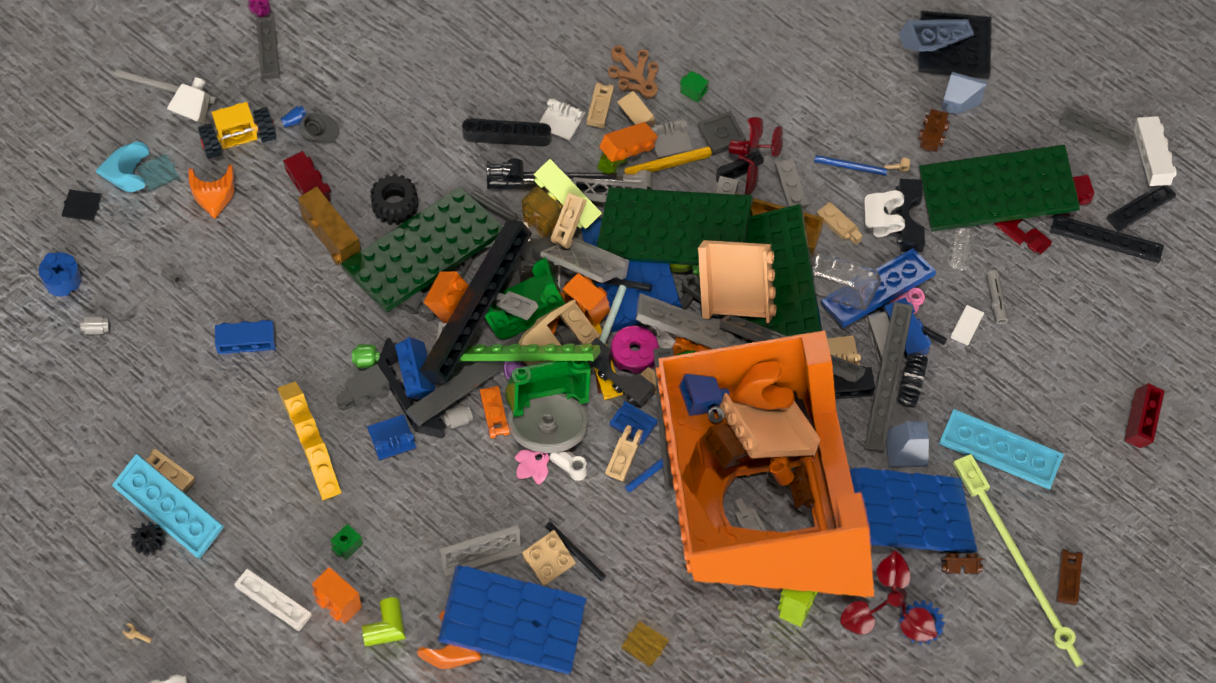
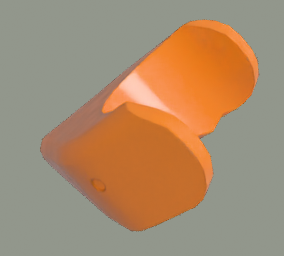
M228 165L226 174L221 179L213 182L200 181L195 176L194 168H189V185L194 200L212 218H217L230 202L235 192L233 165Z
M772 361L753 365L733 393L732 399L733 401L756 408L773 410L791 407L795 396L789 388H779L776 385H771L780 378L782 373L779 363Z
M441 611L439 615L441 621H443L445 611ZM450 644L440 650L419 647L417 655L421 659L440 669L455 668L481 660L480 652Z

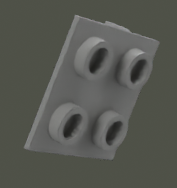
M679 119V121L673 123L670 121L668 124L665 122L664 125H653V127H650L658 136L654 146L658 158L693 150L686 130V120Z

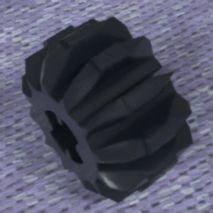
M150 521L147 526L141 523V528L135 527V533L131 534V539L133 540L131 545L133 548H136L135 550L138 554L143 552V555L147 557L149 552L155 556L156 549L162 551L161 545L165 544L166 540L163 538L165 537V532L161 530L160 525L156 524L154 526L153 522Z

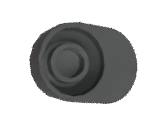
M317 113L306 114L299 124L301 135L308 141L321 140L332 142L339 135L337 123L325 115Z
M543 237L541 239L530 238L520 257L522 260L534 264L543 259L540 257L541 251L558 244L552 243L551 237Z

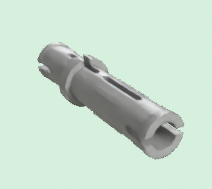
M991 270L986 274L992 298L991 307L995 313L996 323L1002 325L1008 322L1005 309L1007 304L1003 299L999 272Z

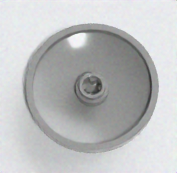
M561 393L530 399V407L525 406L521 416L514 417L512 411H510L509 430L519 444L530 450L543 453L561 452L574 447L583 439L587 430V415L579 402L572 397L567 399L565 394Z

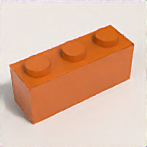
M642 122L605 134L599 148L611 162H615L630 156H636L645 151H651L655 146L658 136L646 122Z

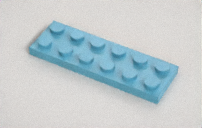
M953 409L939 442L942 446L966 456L972 454L973 458L1049 490L1064 456L1063 453Z
M135 454L112 484L116 490L197 558L202 557L225 527L138 454Z

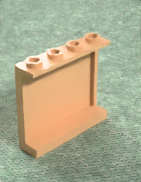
M703 240L698 247L702 318L710 319L713 314L766 318V323H770L773 316L776 315V305L773 302L776 295V289L773 287L775 270L772 269L774 252L771 251V244Z
M724 393L720 404L724 417L751 458L816 454L820 437L795 401L789 408L767 410L743 403H733L729 395Z

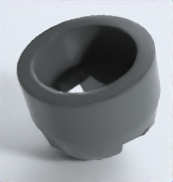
M719 406L711 407L708 411L709 420L714 423L722 421L724 418L723 409ZM716 409L719 415L718 418L715 417L712 410Z

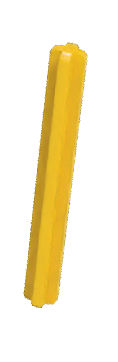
M707 146L624 168V174H636L641 170L654 172L712 156V151Z

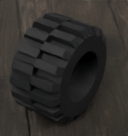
M388 174L385 175L384 179L381 177L378 179V183L375 182L373 184V188L370 191L372 210L376 218H380L381 222L385 223L387 221L388 225H392V223L400 225V222L404 223L408 218H412L413 214H416L418 208L417 189L409 178L405 179L404 175L399 177L397 174H393V176ZM392 196H399L403 198L401 201L397 203H389L386 201L388 198Z

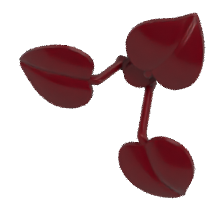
M760 117L747 119L750 140L740 141L732 139L729 144L730 154L739 155V159L750 163L744 195H750L755 190L759 178V169L755 166V162L746 158L745 155H749L751 148H772V156L777 157L783 148V129L781 126H777L774 129L772 144H758L763 134V120Z
M897 550L883 559L877 567L879 581L885 586L892 585L893 590L888 594L887 599L872 610H870L867 602L861 600L854 601L845 608L841 615V624L844 628L855 634L863 635L872 631L875 626L873 613L888 603L894 607L901 605L905 619L901 622L900 628L905 636L916 641H927L934 639L938 635L933 616L928 610L922 607H915L908 614L906 612L907 603L905 600L907 592L904 588L910 582L911 573L906 560Z

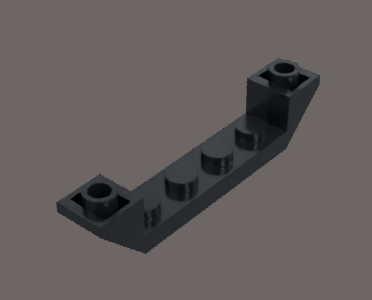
M390 337L387 338L378 360V366L389 381L390 390L415 432L437 438L445 437L444 429H446L443 420L441 418L438 419L436 415L418 426L406 414V409L414 405L412 398L404 393L405 387L400 379L397 380L394 376L396 372L392 365L399 362L395 347L397 343H393Z

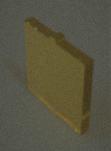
M639 621L633 631L628 633V638L621 646V649L651 668L657 658L662 656V651L669 643V640Z

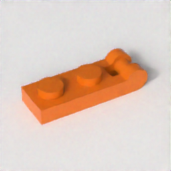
M499 386L479 389L490 439L496 438L497 435H510ZM501 424V427L494 428L495 425Z

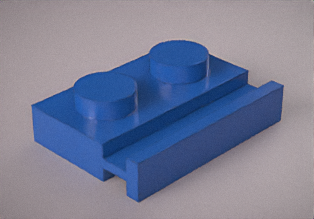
M624 401L622 407L619 408L610 421L609 426L621 433L625 431L627 425L632 426L629 437L633 440L636 432L639 429L642 430L643 435L640 444L643 445L655 425H657L658 420Z

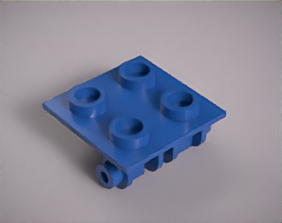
M404 414L367 426L379 460L417 448Z

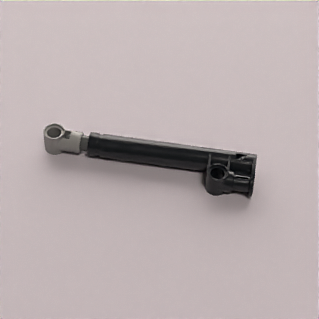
M509 159L502 164H491L490 161H487V189L546 190L544 187L540 188L534 181V174L536 172H524L523 161L520 159ZM641 170L636 174H623V176H617V173L563 172L572 182L573 177L647 185V189L652 190V173L648 170ZM577 183L580 191L588 189L585 184ZM599 185L593 189L594 191H607L603 186Z

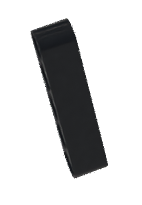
M473 118L466 119L462 123L463 138L467 142L545 147L551 143V127L546 123Z

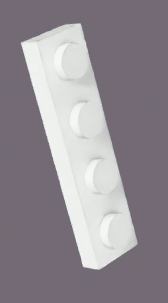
M248 569L234 584L238 590L297 631H300L312 616L308 610Z

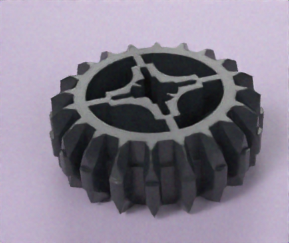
M911 353L908 356L898 396L899 402L914 406L917 404L928 363L926 356L918 353Z

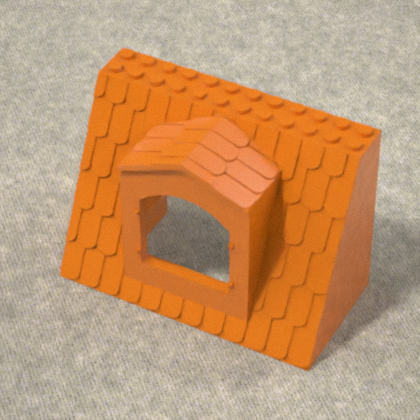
M825 331L659 358V367H656L657 379H659L658 387L662 410H664L663 419L684 545V555L688 573L692 572L693 580L874 597L869 525L861 492L854 493L836 411L832 359ZM772 361L779 363L782 368L781 376L771 385H776L779 388H789L793 392L796 391L798 398L803 399L814 430L820 437L813 466L828 530H819L814 506L811 510L815 527L787 532L732 527L727 520L723 508L725 494L730 483L736 476H750V474L770 471V458H751L747 454L745 457L738 459L740 462L738 465L723 469L701 439L710 426L726 423L733 433L734 431L725 417L722 421L714 423L709 420L708 413L694 416L688 415L679 389L685 374L714 377L719 388H727L729 390V397L733 401V393L753 365ZM717 411L713 412L715 417L718 418ZM788 456L790 469L803 465L800 462L799 456Z

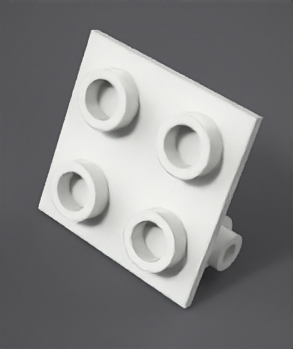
M555 98L549 99L547 103L549 107L539 123L548 124L551 127L552 134L570 141L585 112L581 111L580 108L571 107L570 104L566 105L565 102L556 101Z

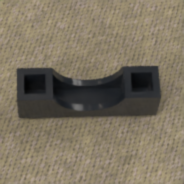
M900 179L899 185L895 186V190L900 191L904 195V203L902 206L895 208V212L903 217L905 227L897 234V245H900V252H907L913 248L916 252L923 253L925 227L915 223L909 214L912 208L921 204L923 197L922 179Z
M596 337L590 344L599 345L601 353L594 361H587L590 368L594 367L599 371L597 375L604 381L610 380L613 383L612 387L618 393L623 391L627 395L626 399L634 406L638 404L642 407L656 391L655 386L640 373L632 377H622L614 373L611 367L613 352Z

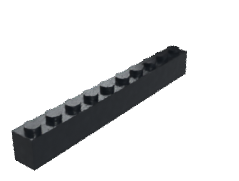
M512 221L504 224L419 371L430 383H447L530 239L532 232L522 221Z

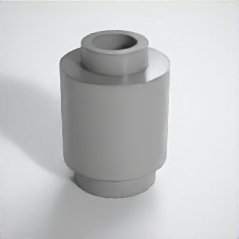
M103 315L84 316V320L80 321L81 331H85V335L109 332V317H104Z
M462 405L445 410L443 420L445 426L453 429L469 424V421H473L470 407Z

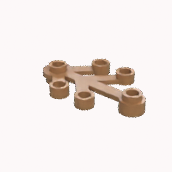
M617 45L613 47L611 58L616 62H621L629 72L621 71L617 66H611L608 69V75L611 78H621L618 82L620 90L638 91L644 98L651 99L658 92V87L654 80L659 70V65L656 62L648 64L649 75L646 81L643 77V71L649 55L647 50L642 49L638 52V65L636 69L626 57L625 49L622 46ZM628 79L636 80L639 84L629 83Z

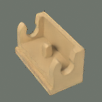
M634 91L617 102L635 125L646 122L649 127L656 125L654 115Z

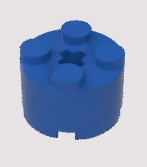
M63 252L48 253L40 263L39 275L44 287L50 294L60 297L67 296L71 291H76L79 288L82 276L72 255Z

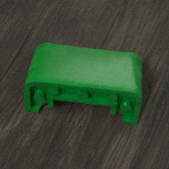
M546 257L535 262L532 266L534 277L502 292L499 291V293L504 295L510 291L535 301L539 307L528 320L507 313L505 310H500L496 306L497 304L494 303L495 301H493L485 318L498 338L507 339L531 328L541 316L546 315L557 307L565 305L559 285Z
M553 361L513 370L505 389V396L513 416L523 415V408L525 406L530 407V399L564 393L567 399H571V397L577 398L579 404L589 403L591 368L588 362Z

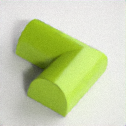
M386 598L379 602L382 622L362 625L365 647L406 639L400 600L398 598Z

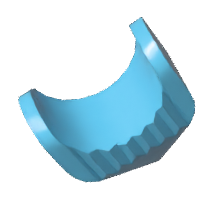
M139 141L124 145L114 151L97 168L96 173L126 192L143 189L146 183L145 180L133 173L136 164L140 162L141 158L149 154V147Z

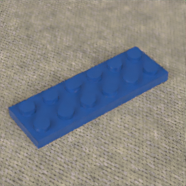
M912 248L822 299L821 305L844 328L935 276L936 270Z

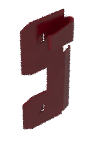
M1022 219L996 222L994 224L1018 245H1021L1023 241L1028 244L1027 247L1034 253L1038 252L1041 255L1052 244V241L1036 228L1031 229L1027 233L1018 228L1017 225L1022 222Z

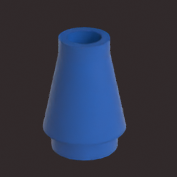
M302 105L296 106L280 119L286 128L299 124L306 115V112Z

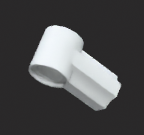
M568 450L551 453L549 459L567 471L572 479L580 481L586 477L587 464L583 457L575 456ZM575 467H581L582 469H580V470H575L574 468H575Z

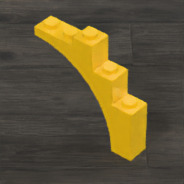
M296 381L278 387L283 406L301 443L322 500L341 494L325 443L320 437L303 392Z

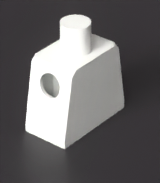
M195 77L191 87L181 84L167 109L204 124L210 95L202 91L205 81Z

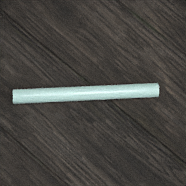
M620 285L600 335L599 340L606 344L625 294L626 287L624 285Z

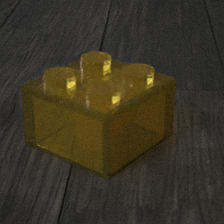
M536 186L521 200L523 220L529 226H534L541 236L551 237L563 206Z

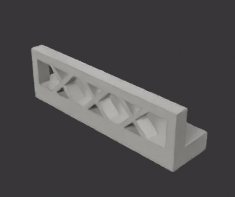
M573 177V183L576 186L577 183H581L588 187L582 193L596 207L605 208L608 187L647 189V185ZM599 185L603 186L607 191L601 195L597 194L593 189Z

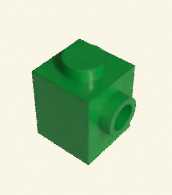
M690 71L687 76L684 75L680 80V93L699 103L708 91L709 80L698 73Z
M348 524L330 540L331 551L338 558L341 556L345 560L363 545L362 536Z

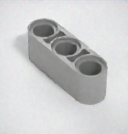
M885 311L865 316L866 326L881 365L890 325Z

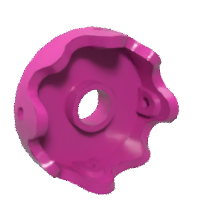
M627 326L615 334L611 342V351L613 352L612 358L615 367L619 371L627 369L633 374H637L648 367L651 369L654 367L653 351L654 349H659V345L655 335L650 330L641 326ZM636 344L640 349L633 351L629 347Z

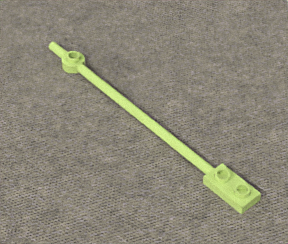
M972 454L955 460L953 466L970 496L978 495L1053 625L1056 631L1053 637L1055 645L1067 650L1076 667L1082 665L1083 661L1073 646L1075 633L1070 628L1061 625L987 496L985 491H988L990 486ZM1060 637L1066 638L1067 642H1063Z

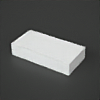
M967 305L951 338L968 346L984 312Z

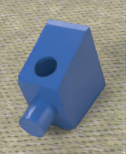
M685 374L679 385L689 416L708 413L711 407L720 406L724 393L729 395V390L727 388H719L714 377Z

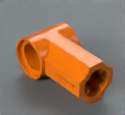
M788 456L769 457L771 463L769 470L778 484L781 486L790 484L794 479V474L790 469Z

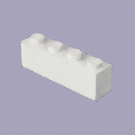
M1158 116L1137 118L1133 130L1149 186L1171 185L1173 178L1176 176V167L1173 166L1172 154L1168 151V140L1163 134V124L1160 123Z

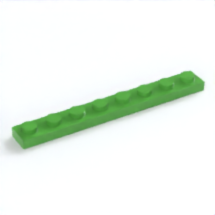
M572 343L565 345L529 344L527 346H520V344H512L510 346H502V344L492 346L477 344L475 346H468L460 361H594L601 351L599 345H592L590 343L583 345H574Z

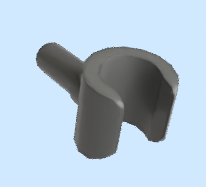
M165 271L161 272V275L170 279L177 289L181 286L176 281L180 280L185 283L182 275L172 276Z

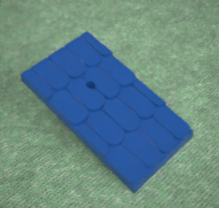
M602 218L596 219L586 229L581 228L584 242L593 246L597 245ZM629 261L625 280L652 284V291L626 288L610 332L612 333L627 326L641 323L636 320L637 300L640 293L682 308L670 264ZM596 282L597 288L601 287L607 293L606 297L611 309L619 286Z
M863 467L850 470L854 493L861 492L869 525L870 545L962 553L978 551L972 524H970L971 520L968 507L966 506L967 502L961 478L920 473L911 474Z
M458 565L455 567L438 642L569 674L572 671L586 597L559 589L554 590L531 582L526 583L493 572L488 573L468 566Z

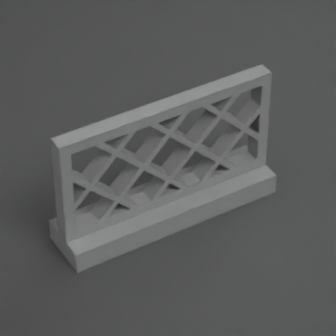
M574 237L569 249L563 248L561 244H558L540 253V257H546L549 261L600 283L615 277L623 280L627 276L629 260Z
M518 525L439 549L441 557L439 559L445 579L453 577L455 567L458 565L480 569L523 556Z

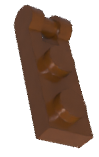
M1067 549L1061 550L1056 602L1072 605L1078 604L1082 552L1076 551V553H1072ZM1068 560L1074 561V564L1068 563Z

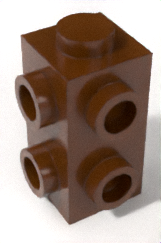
M931 109L930 114L925 115L923 121L925 130L921 129L918 137L921 140L920 148L937 152L939 145L943 146L946 137L943 135V131L947 132L950 121H947L949 113Z

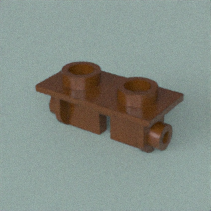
M803 465L793 471L794 479L790 483L795 507L799 508L804 505L806 508H812L815 499L809 490V476L805 472Z
M946 553V557H941L942 560H945V564H942V572H946V574L961 573V566H964V573L979 574V572H983V564H979V560H984V558H978V554H966V558L958 557L956 553Z

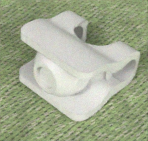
M900 191L872 193L865 197V224L867 227L873 228L875 237H884L904 229L905 220L903 217L890 215L892 210L902 206L904 203V195Z

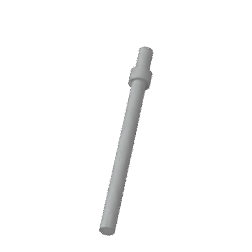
M118 69L115 71V76L173 93H176L179 89V86ZM210 95L209 103L216 104L217 97Z

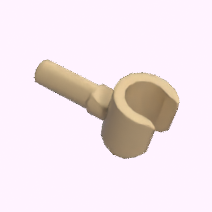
M902 158L900 164L884 165V168H887V170L899 169L902 172H907L910 168V159Z
M131 623L126 624L131 631L128 633L122 632L128 639L139 638L151 643V638L137 632Z

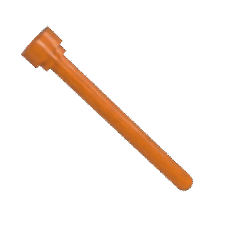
M815 455L799 456L800 462L805 465L809 476L808 480L812 496L815 499L814 507L819 530L826 531L828 528L813 466L816 457Z

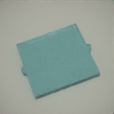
M166 154L137 167L150 192L179 179L174 169V164H171Z

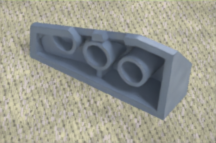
M908 20L899 32V37L906 49L934 51L971 37L974 33L968 20Z

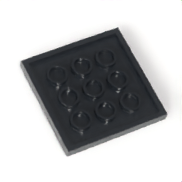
M921 10L920 20H968L974 34L971 37L934 51H919L918 72L951 75L954 72L969 77L989 79L991 73L992 17Z

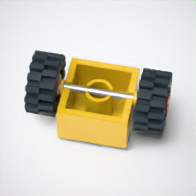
M247 102L237 103L234 106L220 108L211 112L217 137L212 123L197 127L207 159L222 155L218 142H220L222 150L257 140L256 131L259 132L262 143L277 139L268 108L265 107L253 111L254 124Z

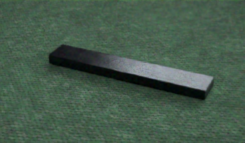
M1056 214L1050 233L1156 263L1160 262L1164 247L1163 244Z

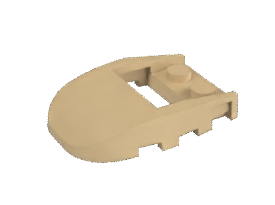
M570 300L565 305L557 307L537 319L536 323L521 336L518 344L520 346H527L529 344L561 345L547 327V324L558 316L561 317L581 345L591 343L596 337L600 336V333L595 330L575 303L576 301ZM524 361V362H525V364H526L527 366H531V365H537V364H542V363H547V362H553V361Z

